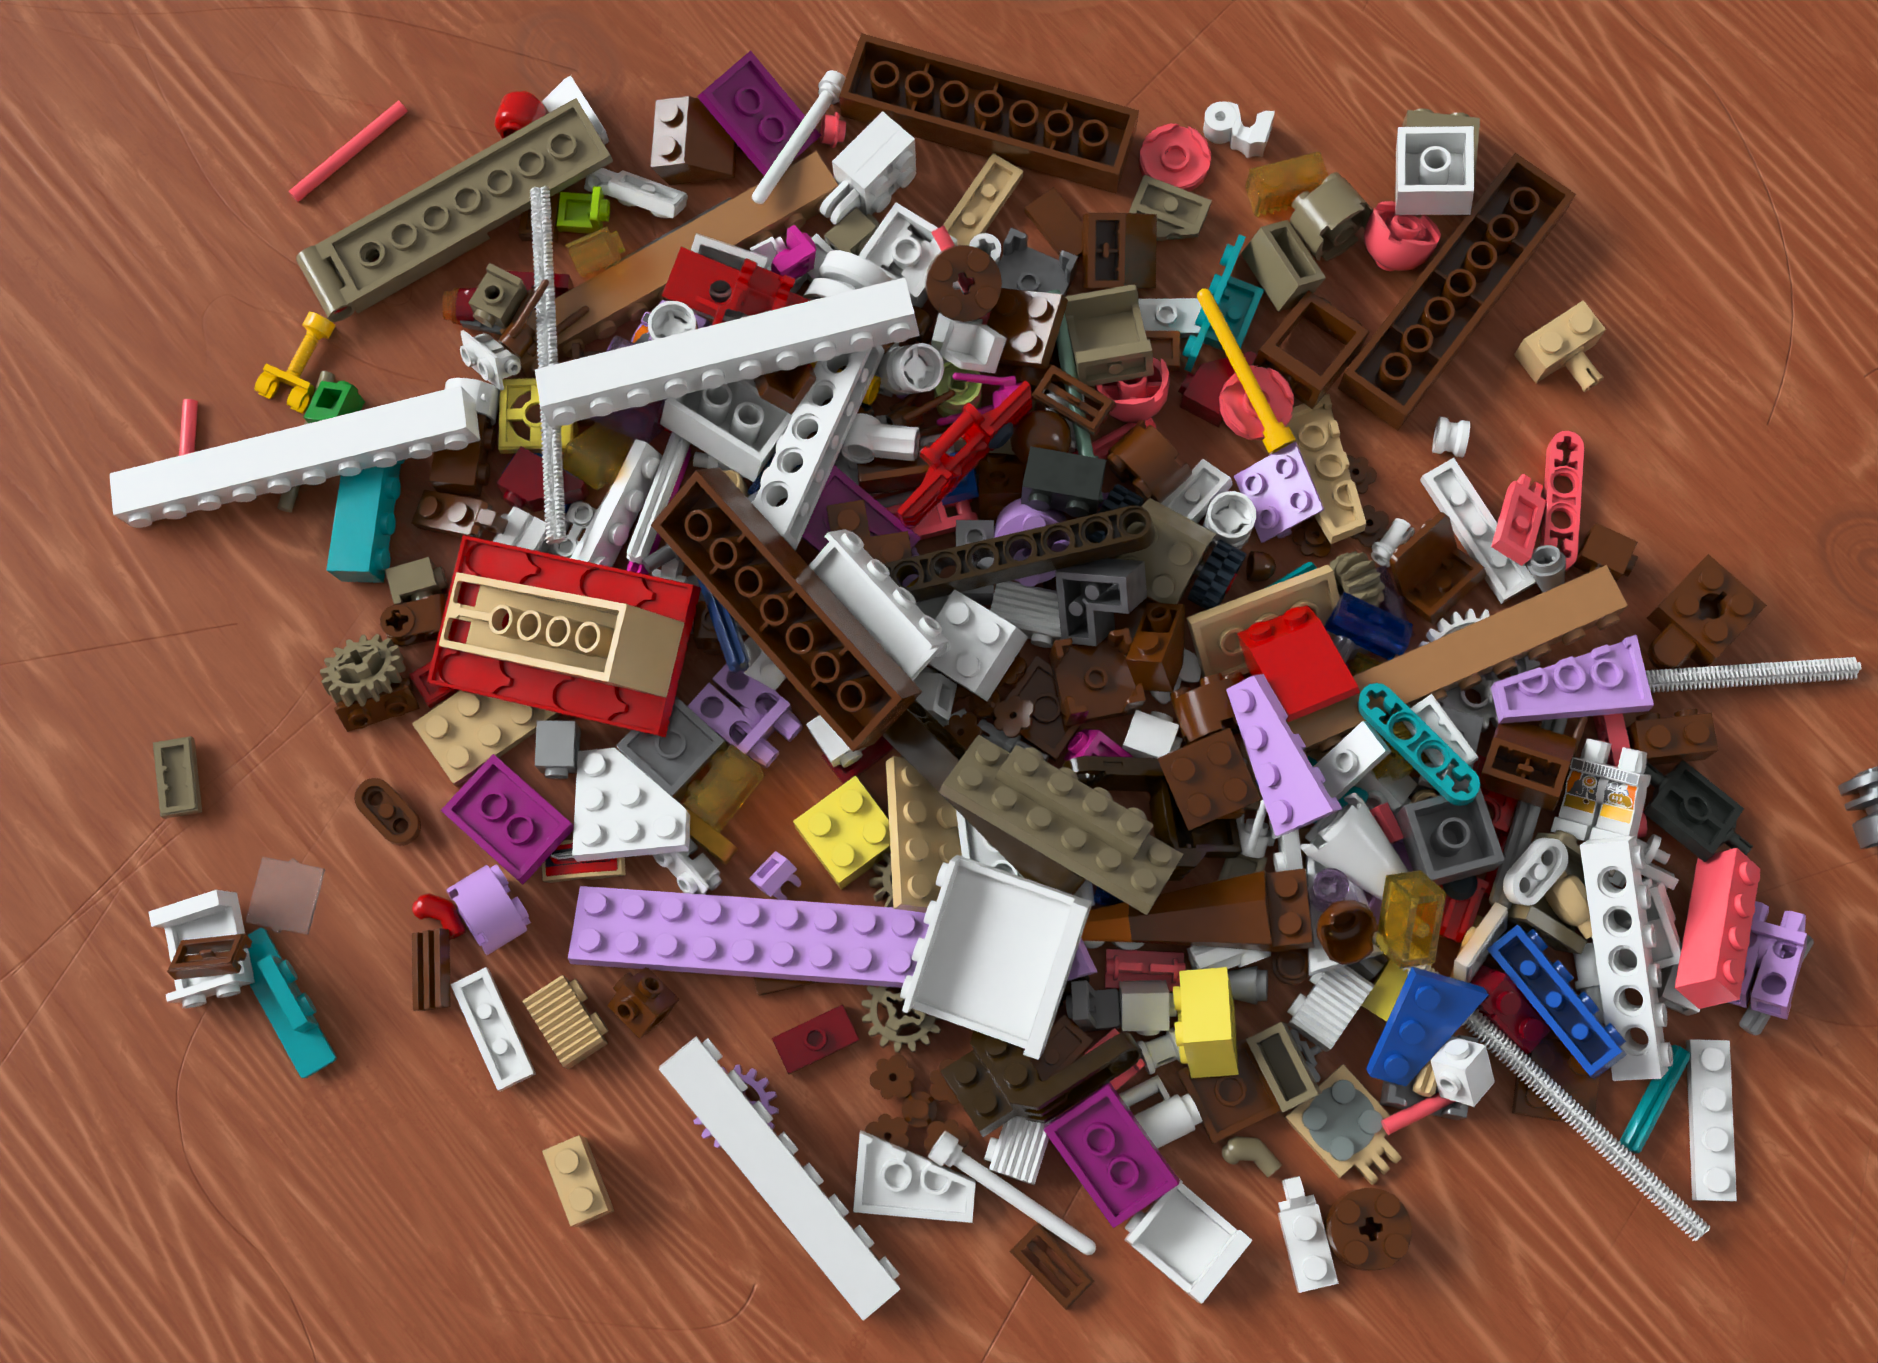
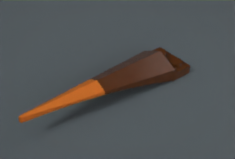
M1305 868L1266 873L1264 870L1163 893L1158 896L1148 915L1125 902L1093 909L1089 912L1081 938L1083 941L1175 944L1268 952L1314 948L1308 874Z

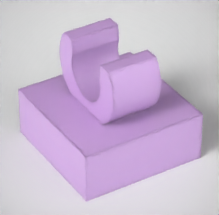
M777 851L749 878L761 891L769 897L773 895L778 900H787V897L781 892V886L785 881H790L798 888L801 885L800 879L793 874L797 868Z

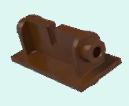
M410 677L402 678L400 683H391L390 686L393 692H381L379 694L380 700L377 702L371 697L367 699L364 706H360L357 700L349 707L345 706L343 700L336 703L335 712L346 731L365 728L371 724L392 717H399L405 713L420 709L412 693L414 688Z

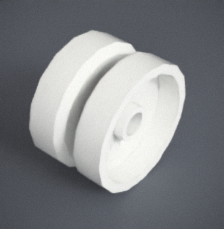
M831 250L819 268L821 278H815L811 282L803 297L816 300L892 281V278L879 267L855 254L841 250Z

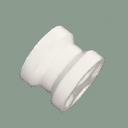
M1439 416L1433 437L1432 452L1442 454L1444 451L1452 452L1456 457L1463 458L1469 440L1470 421L1461 420L1458 423L1450 422L1446 417Z

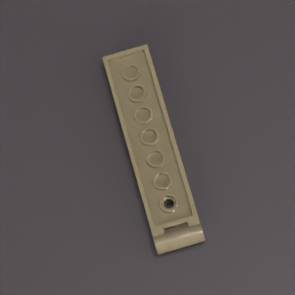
M575 98L329 238L302 250L297 255L296 261L328 319L331 322L342 321L351 316L354 311L357 313L364 311L489 240L488 232L532 207L530 204V190L532 188L547 186L549 187L548 190L551 197L613 162V159L578 99ZM379 257L377 261L372 262L374 258Z

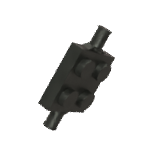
M1683 759L1666 776L1648 761L1646 762L1644 774L1651 775L1650 784L1655 787L1653 798L1643 811L1646 816L1704 862L1711 858L1718 847L1724 843L1731 849L1738 848L1745 855L1750 852L1753 845L1735 832L1737 819L1744 810L1741 805Z

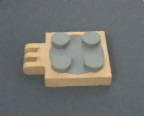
M1343 1064L1318 1086L1322 1094L1296 1106L1284 1119L1338 1178L1354 1166L1371 1185H1374L1379 1179L1369 1168L1371 1164H1374L1385 1175L1390 1170V1167L1380 1156L1385 1153L1395 1164L1402 1158L1384 1138L1387 1133L1382 1126L1381 1120L1389 1117V1113Z

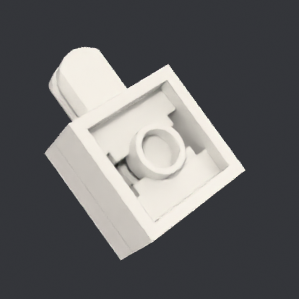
M882 111L832 161L834 179L839 186L822 202L820 207L821 214L826 218L831 217L830 221L836 225L856 207L865 216L868 213L872 215L875 211L877 213L883 211L890 203L891 195L899 187L905 188L916 175L915 138Z
M895 202L858 256L879 267L892 280L905 277L912 305L922 308L928 300L925 290L927 269L935 256L941 252L931 233L938 227ZM950 235L954 244L957 245V239ZM958 281L953 282V287L961 289L964 294Z

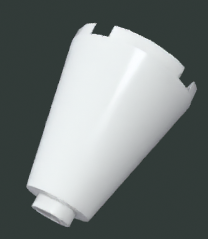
M1356 793L1349 794L1343 798L1348 805L1342 810L1318 820L1305 836L1310 844H1301L1300 848L1307 856L1379 900L1385 901L1391 898L1395 901L1409 888L1410 884L1407 880L1410 873L1363 799Z

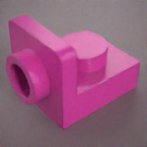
M792 225L787 229L786 246L788 249L782 250L774 257L771 263V271L781 276L786 274L797 280L814 269L816 246L807 233L802 234L795 225Z
M1083 729L1070 740L1068 744L1069 751L1064 760L1068 761L1081 756H1133L1100 730Z

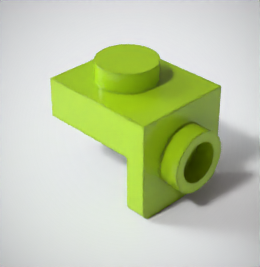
M593 186L592 194L560 192L556 225L560 232L602 234L603 221L608 222L610 218V200L604 198L602 188Z

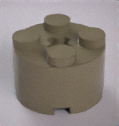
M1334 172L1326 177L1322 184L1311 193L1305 191L1295 198L1292 203L1295 211L1289 222L1316 260L1320 261L1322 256L1325 261H1328L1344 253L1359 240L1354 234L1361 226L1364 229L1366 228L1373 209L1345 178L1341 177L1339 173Z

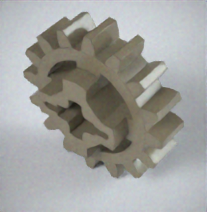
M376 634L371 640H367L365 635H361L359 642L353 643L352 640L348 639L346 640L347 646L344 649L335 647L333 651L336 656L334 658H325L324 662L327 668L320 670L323 678L321 682L327 694L331 695L334 702L338 703L343 700L345 706L349 707L355 700L359 702L360 706H364L368 698L372 697L374 701H379V694L383 691L392 693L393 690L390 684L400 683L402 678L399 673L405 671L406 668L403 664L404 658L398 646H394L390 638L383 641L381 636Z
M868 985L867 991L873 997L872 1000H862L861 1005L866 1009H870V1013L864 1015L862 1020L863 1023L874 1024L868 1034L870 1037L880 1034L882 1038L879 1045L882 1048L887 1046L889 1042H893L895 1053H900L902 1045L908 1044L910 1051L913 1053L916 1052L915 1042L921 1041L926 1046L930 1045L927 1036L929 1032L937 1035L940 1034L941 1029L935 1022L936 1020L943 1019L932 1015L927 1016L924 1012L912 1008L911 1011L915 1014V1017L904 1015L900 1020L896 1018L897 1010L889 1002L904 1005L905 999L900 998V993L893 994L887 991L892 987L879 986L876 988ZM878 1004L888 1010L889 1019L885 1027L882 1026L878 1018ZM915 1026L921 1029L909 1036H898L903 1028Z

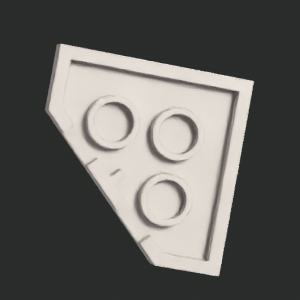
M615 747L578 751L572 856L577 862L689 851L690 814L680 803Z

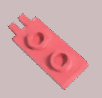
M1522 474L1517 481H1513L1507 489L1491 545L1492 548L1521 566L1532 557L1546 504V499L1541 497L1543 485L1534 482L1529 488L1531 478L1525 474Z

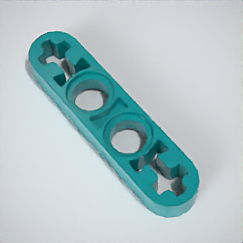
M1373 683L1364 687L1358 701V710L1362 717L1448 802L1457 806H1464L1473 802L1480 788V780L1476 772L1389 687L1380 683ZM1369 696L1374 699L1382 696L1384 698L1383 708L1390 715L1393 709L1398 710V712L1390 717L1387 724L1382 723L1385 720L1386 714L1379 707H1374L1372 710L1368 708ZM1399 721H1407L1414 726L1416 733L1412 738L1402 740L1393 733V726ZM1431 748L1437 749L1443 755V764L1436 768L1426 766L1421 759L1423 751ZM1450 764L1455 766L1452 769L1451 775L1457 781L1461 782L1466 779L1470 782L1467 788L1468 794L1464 791L1455 793L1452 790L1455 783L1447 774L1444 780L1438 778L1446 772Z

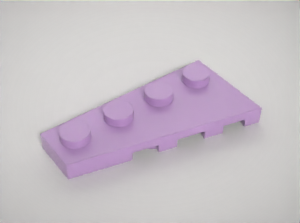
M1637 635L1624 638L1622 642L1611 646L1606 644L1595 648L1590 653L1575 658L1571 656L1559 660L1557 664L1545 668L1538 667L1495 682L1491 687L1499 724L1649 711L1654 706Z

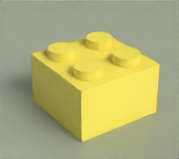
M856 776L793 821L796 830L841 890L873 867L875 863L880 862L883 859V854L886 852L891 853L889 819Z
M1227 967L1179 971L1180 986H1173L1174 1008L1177 1010L1178 1022H1175L1176 1045L1179 1046L1181 1064H1188L1191 1078L1239 1075L1235 1008Z

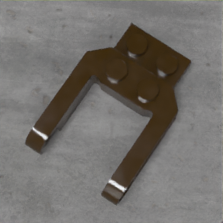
M1081 756L1066 761L1062 766L1073 770L1078 776V781L1092 789L1100 787L1107 791H1143L1150 793L1149 805L1152 823L1154 824L1155 838L1183 854L1168 881H1181L1185 875L1199 864L1203 857L1236 858L1242 853L1236 819H1215L1188 831L1157 758Z
M1088 975L1067 981L1059 1007L1063 1005L1062 1001L1066 999L1067 995H1072L1071 982L1085 980L1090 982ZM973 1030L970 1041L973 1050L940 1072L981 1136L985 1137L1016 1116L1025 1117L1027 1121L1047 1123L1134 1066L1141 1058L1142 1049L1130 1033H1121L1042 1082L1029 1058L1023 1055L1024 1051L1021 1047Z

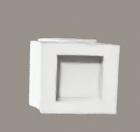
M1229 101L1216 102L1211 104L1205 111L1203 132L1205 137L1212 143L1222 144L1229 141L1231 149L1242 152L1246 158L1252 156L1263 157L1273 126L1275 111H1264L1257 114L1255 124L1249 128L1242 124L1237 104Z

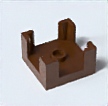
M1129 628L1110 631L1107 639L1097 646H1071L1073 643L1072 638L1053 642L1048 655L1065 726L1135 714L1136 710H1141L1146 701L1142 683L1135 686L1126 663V657L1132 644Z

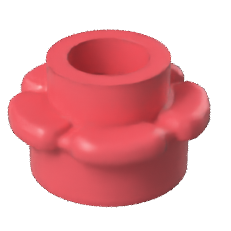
M835 112L834 115L824 114L820 126V143L830 144L831 148H835L837 142H843L845 138L846 121L839 120L840 115L838 112Z

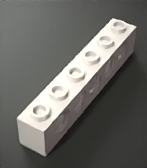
M881 345L872 347L867 351H856L836 356L827 361H817L815 368H813L816 381L792 413L791 421L785 434H782L777 441L776 454L772 463L762 474L761 487L755 500L751 503L795 551L885 352ZM847 365L843 371L836 373L839 368ZM833 398L830 403L821 406L825 400ZM818 431L814 437L807 439L809 434ZM803 464L797 472L791 473L797 465ZM787 498L783 505L776 507L781 499Z
M1636 836L1587 840L1580 845L1604 1021L1605 1026L1611 1023L1626 1040L1621 1048L1627 1055L1611 1067L1613 1081L1661 1079L1668 1071V1066L1673 1065V1052L1670 1042L1664 1041L1663 1027H1667L1668 1019L1665 1003H1659L1657 988L1662 986L1661 968L1658 963H1653L1651 949L1656 948L1657 941L1655 927L1653 924H1648L1646 909L1651 907V895L1648 885L1642 884L1640 869H1645L1644 849L1642 845H1637ZM1610 870H1618L1624 874L1626 878L1625 888L1619 889L1610 883L1608 878ZM1616 909L1625 910L1630 914L1632 918L1631 927H1621L1616 923L1614 919ZM1620 949L1633 951L1637 956V966L1630 967L1625 965L1619 956ZM1633 988L1638 990L1643 997V1004L1636 1006L1629 1003L1625 997V989ZM1636 1027L1644 1030L1648 1035V1044L1636 1043L1631 1037V1028Z

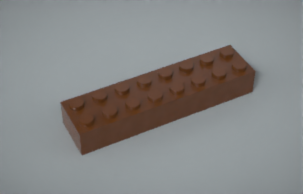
M863 33L860 35L839 96L842 117L870 124L883 111L913 137L988 158L994 153L1013 165L1115 194L1135 136L1139 110Z
M1515 153L1473 206L1471 214L1466 215L1344 372L1338 389L1398 431L1560 221L1576 194Z
M720 467L696 470L651 524L656 532L853 752L875 744L922 693L921 689Z

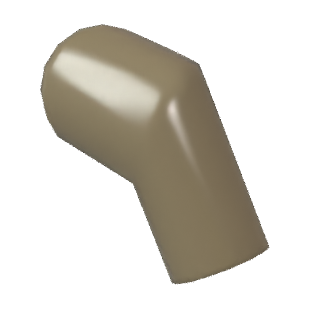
M1235 1136L1229 1139L1228 1144L1222 1148V1156L1227 1163L1236 1165L1240 1160L1254 1161L1267 1178L1282 1166L1279 1160L1258 1138Z

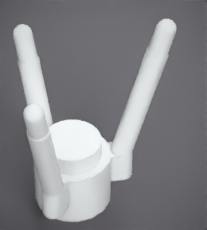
M1263 800L1260 803L1255 819H1247L1246 823H1244V814L1239 819H1236L1242 848L1241 854L1252 858L1264 857L1267 846H1273L1275 842L1270 829L1268 830L1269 825L1264 822L1267 809Z

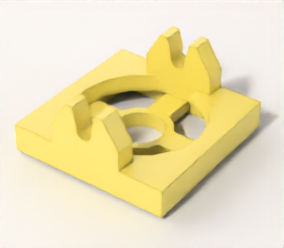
M536 378L502 379L504 390H500L499 452L501 454L516 453L520 446L532 453H542L543 450L541 448L543 445L541 443L543 441L541 440V434L543 432H541L542 427H540L542 423H531L526 418L528 409L540 403ZM531 391V400L526 402L522 408H513L514 403L519 397ZM512 421H524L530 427V441L523 439L515 433ZM577 421L561 427L562 447L560 448H562V452H575V436L579 432Z

